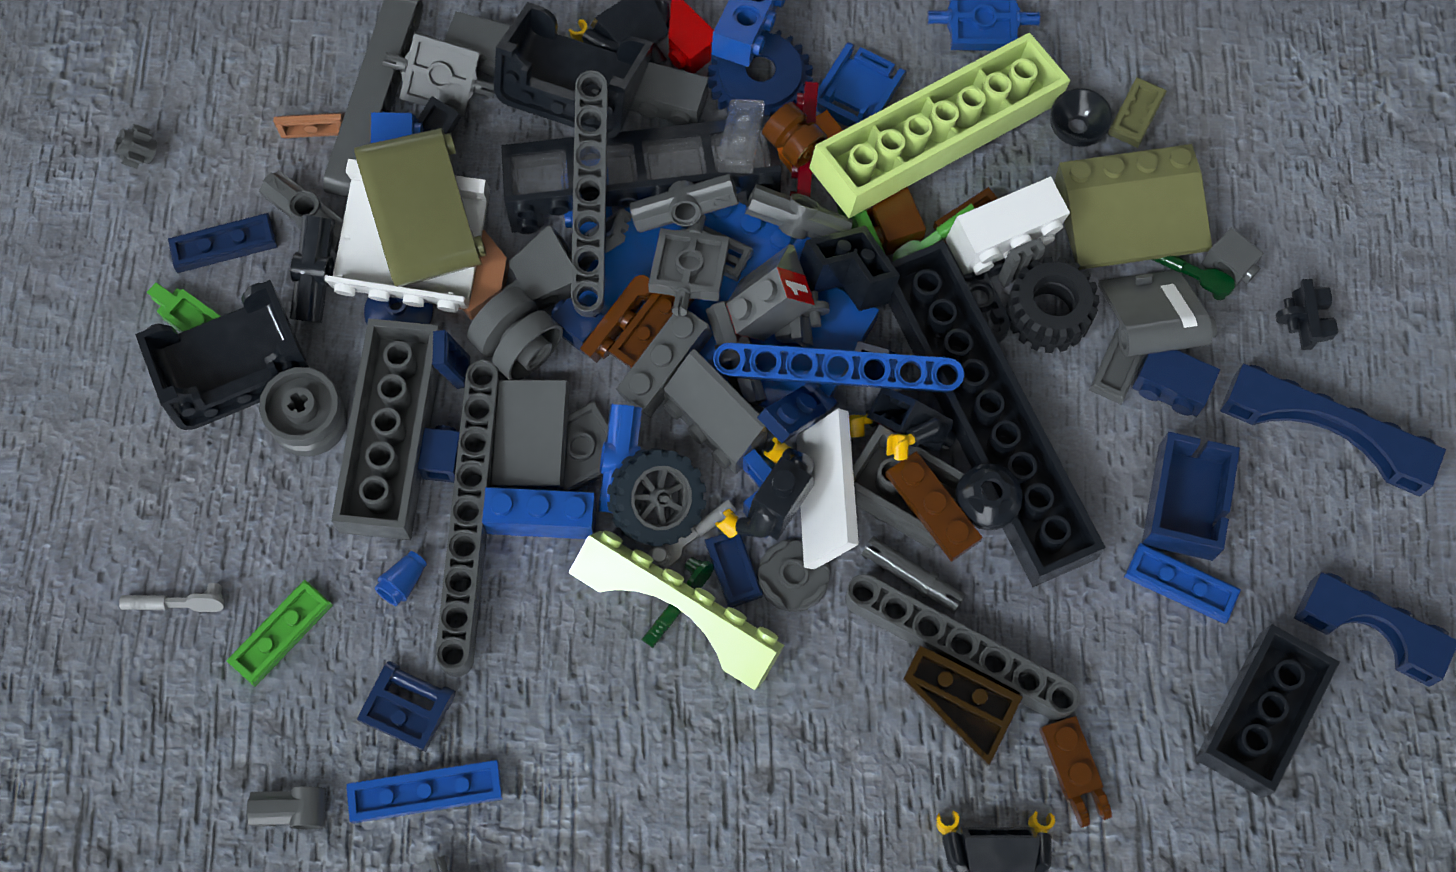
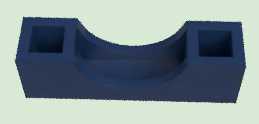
M1321 572L1309 582L1294 615V619L1325 635H1328L1339 626L1348 623H1360L1376 629L1386 638L1393 650L1395 670L1428 687L1444 679L1456 650V639L1448 636V631L1442 627L1432 624L1426 625L1414 619V615L1408 610L1399 607L1392 608L1381 602L1380 598L1374 593L1366 590H1357L1347 585L1342 577L1332 573Z

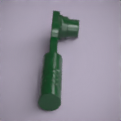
M1177 256L1152 259V261L1176 272H1182L1199 280L1201 287L1211 292L1216 300H1224L1235 288L1234 279L1217 269L1202 270Z
M694 557L689 558L684 568L690 572L691 577L686 584L693 589L702 588L710 578L714 565L709 561L697 560ZM669 604L641 640L653 649L680 615L679 609Z

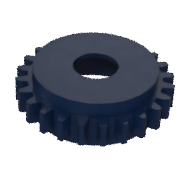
M780 30L775 34L769 33V31L765 32L764 36L766 39L760 56L754 55L753 58L765 57L774 63L775 74L767 81L751 79L744 65L714 55L711 56V65L708 66V87L711 89L712 100L718 99L719 110L727 107L728 118L733 117L735 114L739 115L740 118H745V115L749 117L751 115L755 117L770 115L771 117L788 102H794L797 105V93H804L805 82H813V67L809 65V55L802 54L803 46L801 44L793 46L792 36L784 39L781 37L782 31Z

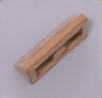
M345 113L285 115L273 117V122L281 138L338 136Z

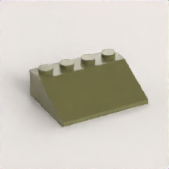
M1192 144L1059 162L1054 183L1070 212L1064 221L1074 260L1080 265L1079 270L1159 259L1167 256L1208 252L1212 248L1202 173Z

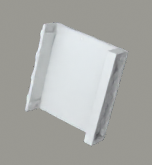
M348 159L346 173L351 179L333 276L325 275V281L334 288V292L344 296H355V292L367 293L368 298L377 301L388 302L390 297L403 299L404 304L414 307H423L425 302L437 304L438 309L447 312H457L458 308L468 309L476 266L404 287H396L394 285L357 160ZM455 175L470 229L474 237L481 235L482 238L490 188L486 180Z

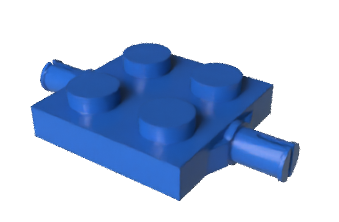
M949 0L947 11L928 10L927 24H947L950 32L951 50L995 51L1018 39L1017 31L1020 25L1039 26L1040 12H1020L1016 0Z

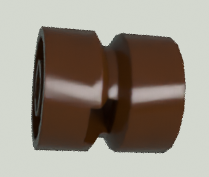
M788 102L769 118L763 127L762 135L775 148L783 147V156L795 168H799L812 159L816 144L826 140L827 134L814 122L807 123V115L794 102Z

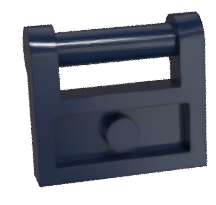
M388 661L376 680L357 720L426 752L446 711L454 700L456 691L446 686L439 688L400 670V665ZM393 683L434 701L435 703L431 711L387 692L390 685Z

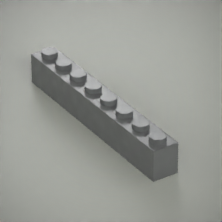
M456 11L444 40L481 51L477 70H481L483 73L494 77L496 46L508 31L510 25ZM649 62L630 110L638 112L646 118L657 117L671 121L675 125L699 123L709 95L708 77Z

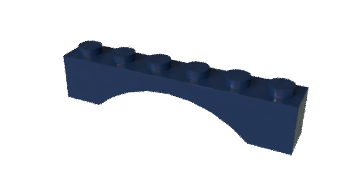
M1242 364L1232 379L1220 412L1250 425L1271 421H1295L1327 429L1345 438L1361 450L1376 466L1386 483L1419 497L1433 487L1446 452L1445 448L1436 445L1430 438L1409 434L1402 431L1401 427L1394 423L1376 420L1369 417L1361 409L1348 408L1338 404L1328 395L1312 393L1301 388L1297 382L1289 379H1279L1256 365Z

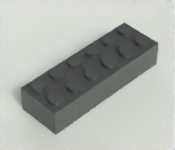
M368 318L331 520L339 533L411 540L422 479L418 471L423 433L424 428H430L439 377V371L432 365L433 331H440L438 325Z

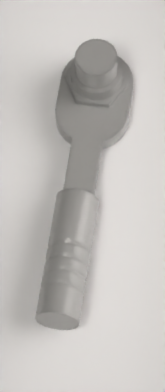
M727 499L703 517L698 526L694 525L689 536L679 538L678 543L653 547L648 553L653 558L652 563L663 570L670 568L680 560L684 547L714 528L716 522H721L725 519L723 512L726 509H731L733 512L736 511L733 504Z
M209 583L204 594H191L187 598H169L167 595H121L119 606L121 610L190 608L197 612H219L223 610L225 602L221 594L222 586L217 583Z

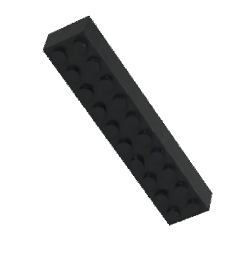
M944 240L892 261L891 263L900 277L888 305L915 356L955 359L964 370V378L959 387L951 392L933 393L945 416L953 420L952 429L956 431V438L972 468L981 464L1000 465L1013 473L1020 483L1023 496L1020 511L1010 524L1003 527V530L1032 587L1097 560L1106 547ZM941 366L937 370V379L943 385H952L956 380V372L950 366ZM988 481L981 486L989 500H997L1002 496V489L996 482Z

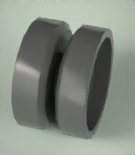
M294 367L280 372L267 383L260 396L259 412L263 424L285 451L296 456L314 457L329 451L341 440L347 428L348 413L336 387L324 373L312 368Z

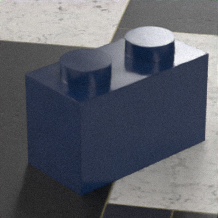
M1177 350L1147 354L1132 389L1138 391L1145 399L1151 401L1159 400L1172 406V409L1179 414L1197 417L1206 405L1221 369Z

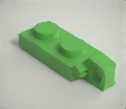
M155 282L147 291V294L152 297L151 299L160 305L156 312L164 321L180 332L221 317L184 289L179 290L176 288L173 293H170Z

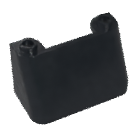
M527 2L496 46L494 92L497 98L509 107L575 128V85L577 78L585 71H598L605 77L608 87V138L617 136L624 126L650 62L653 42L638 37H627L619 45L618 53L557 34L558 24L554 14L544 7ZM588 85L583 90V93L588 97H595L601 92V88L597 85ZM588 119L582 124V128L589 132L596 131L601 126V123L596 119Z
M271 280L249 286L241 297L243 308L179 334L172 326L160 323L151 325L146 330L135 334L159 402L178 428L182 430L200 428L258 404L267 383L277 374L294 367L309 368Z

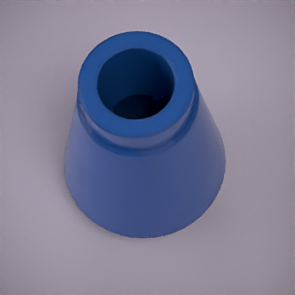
M410 551L377 578L379 583L375 586V591L391 605L398 606L401 601L405 602L422 574L423 569L427 566L426 561L417 553Z

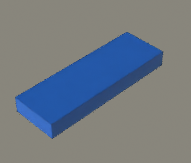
M1142 543L1138 544L1124 575L1126 579L1223 624L1228 622L1241 589Z

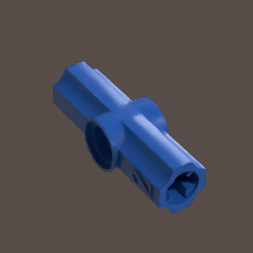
M610 405L607 440L603 443L600 461V473L603 475L598 512L613 513L609 512L607 502L610 501V495L607 494L608 485H612L614 479L611 476L616 468L620 469L623 465L621 462L626 457L634 456L635 452L641 450L640 446H638L642 408Z

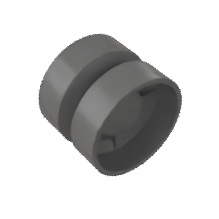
M514 286L497 294L479 311L469 327L467 338L485 357H493L492 361L495 367L509 380H522L537 370L549 358L561 340L563 329L545 311H537L536 302L520 287Z

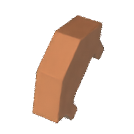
M485 230L482 232V241L486 256L481 257L483 265L476 266L468 309L458 308L462 309L471 320L476 317L479 311L493 297L502 292V289L506 287L509 271L507 257Z

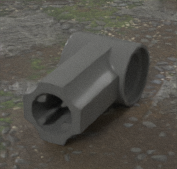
M303 786L294 787L292 791L250 792L246 811L248 825L256 827L290 826L293 829L324 828L326 788Z

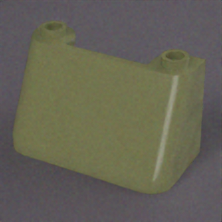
M438 128L354 148L389 272L396 287L408 286L483 265L481 257L486 256L485 247L481 235L474 237L470 229L451 164V155L457 153L451 133L444 134V130Z

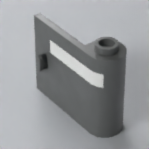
M1169 270L1099 280L1098 286L1119 321V343L1125 357L1208 346L1211 344L1212 338L1217 335V325L1214 317H1209V314L1181 272Z

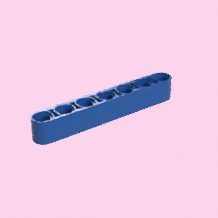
M724 343L716 349L713 356L716 369L724 376L733 378L930 392H951L959 387L964 378V370L961 364L955 359L944 357L744 343ZM727 351H736L740 355L739 365L732 370L724 369L721 365L722 355ZM763 353H770L776 358V366L770 372H761L756 367L757 358ZM803 355L811 359L813 366L809 373L799 375L793 371L792 362L798 356ZM835 358L845 360L849 367L846 375L838 378L833 377L827 369L831 360ZM875 360L883 365L885 372L882 378L871 380L866 377L864 366L869 361ZM906 363L915 364L920 369V378L916 382L909 383L902 379L900 369ZM941 366L952 367L956 372L955 382L952 385L940 383L937 379L938 368Z

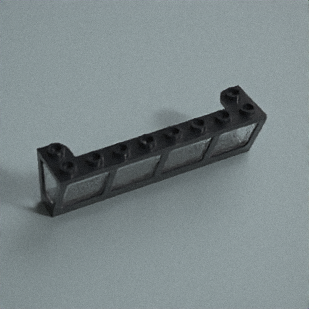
M770 115L752 117L755 119L748 117L749 119L739 118L744 120L730 119L622 131L617 136L608 138L606 207L620 206L629 208L632 202L668 192L671 185L678 181L686 180L696 184L727 174L732 175L737 194L746 191L747 201L755 184L780 192L782 169L778 150L762 135L763 127L769 120ZM744 121L745 124L739 125V122ZM574 137L501 145L504 203L512 233H535L544 224L543 214L564 215L569 211H573ZM587 153L581 159V162L586 166H595L600 161V157L595 153ZM588 187L581 192L580 196L585 201H594L598 198L600 192L596 188Z

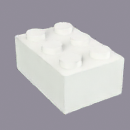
M1050 176L957 216L945 241L963 275L973 271L975 275H979L994 267V262L1003 258L1006 260L1009 251L1036 238H1041L1045 246L1053 242L1055 234L1063 228L1062 224L1070 212Z

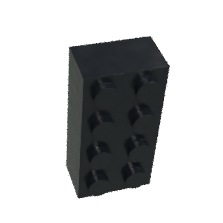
M1271 624L1257 637L1195 760L1260 798L1274 793L1340 662Z

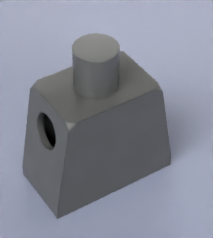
M549 225L510 260L509 265L517 279L502 289L503 291L514 286L520 287L536 302L537 307L540 309L548 308L557 304L562 299L566 300L571 297L572 252L562 235Z

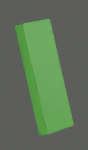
M304 579L226 661L256 687L333 605Z

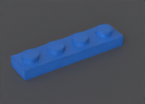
M498 760L346 784L349 821L352 824L503 800Z

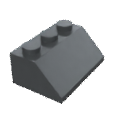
M695 349L692 350L664 387L665 403L663 405L674 419L678 420L681 418L689 426L687 430L697 443L702 444L705 442L713 451L711 453L712 457L723 469L729 467L737 474L743 468L744 456L753 449L759 454L767 447L768 429L757 418L759 414Z

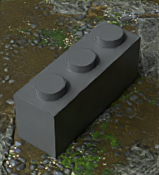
M680 305L679 315L672 314L616 388L618 393L633 406L642 408V412L651 417L664 400V387L688 354L694 349L700 353L713 334L709 325L689 310H687L685 316H681Z

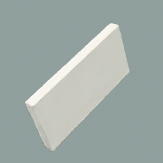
M839 408L796 436L797 451L808 455L814 462L811 475L815 484L800 506L804 567L814 570L859 544L849 412Z

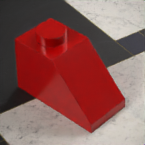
M671 0L668 56L675 67L678 69L683 68L686 72L695 74L711 61L714 30L684 0Z

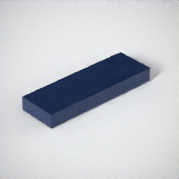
M269 213L168 238L173 266L177 273L278 248Z

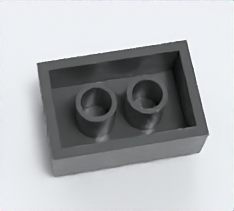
M879 425L853 466L856 506L933 551L937 542L886 476L887 470L902 460H895L894 454L886 455L887 439L889 435L895 433ZM909 445L908 456L917 451L955 501L956 487L964 473L921 448Z

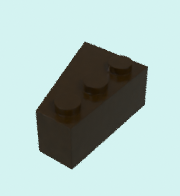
M921 645L903 678V682L986 766H990L1023 697Z

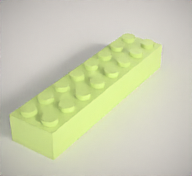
M1029 32L816 144L809 168L847 217L851 218L1049 110L1059 95L1066 91L1071 80Z

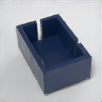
M1168 431L1158 446L1142 544L1213 561L1225 547L1229 518L1225 517L1231 509L1240 447L1208 440L1198 452L1197 458L1191 456L1199 447L1201 439Z

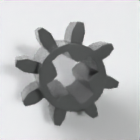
M133 124L132 129H121L114 144V152L120 154L121 164L137 169L139 163L149 164L152 161L156 152L157 141L151 139L150 129Z

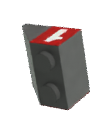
M787 245L742 278L726 303L736 334L765 341L815 306L794 245Z

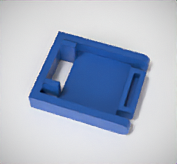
M850 42L846 43L819 86L817 98V112L823 113L828 110L835 121L847 127H851L885 109L906 75V70L899 68L894 78L890 79L895 64L862 47L857 51L854 60L850 59L854 50V44ZM835 100L859 112V115L856 116L832 103Z

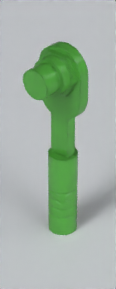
M972 203L952 218L938 226L935 232L921 242L917 240L907 242L895 251L893 261L929 247L942 238L944 240L947 238L957 216L975 209Z

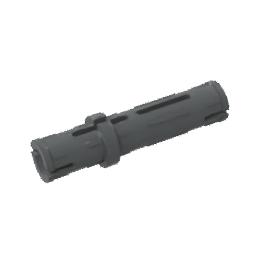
M873 536L869 540V546L880 553L866 546L862 552L863 557L870 559L919 590L918 595L924 599L928 596L955 614L959 604L947 596L962 603L966 596L964 592L962 593L939 578L940 574L934 570L930 573L878 540L877 537Z

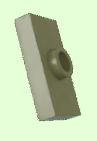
M1136 77L1109 129L1108 135L1138 148L1167 90Z

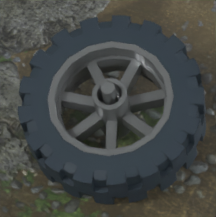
M658 448L643 449L635 452L634 456L626 457L621 462L623 465L620 469L616 468L611 476L614 478L612 485L609 484L607 494L610 495V501L607 502L609 512H613L614 517L612 520L614 524L622 529V533L625 536L652 546L672 545L678 543L679 538L689 536L694 525L698 526L702 519L700 516L701 510H705L706 500L703 499L706 486L699 478L702 476L699 469L691 465L692 461L689 458L671 450ZM659 470L654 487L646 474ZM668 473L675 479L676 483L663 489ZM641 481L646 489L642 494H635L638 483ZM678 491L677 504L671 501V494ZM635 500H643L647 503L639 514L635 507ZM668 506L675 511L665 520L663 508ZM654 507L657 524L644 521Z

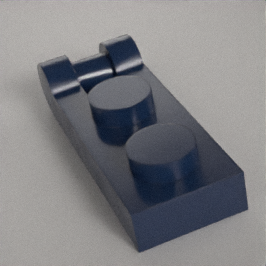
M806 383L799 389L764 408L757 418L781 443H784L826 417L837 407L839 402L832 395L828 397L820 389L821 384Z

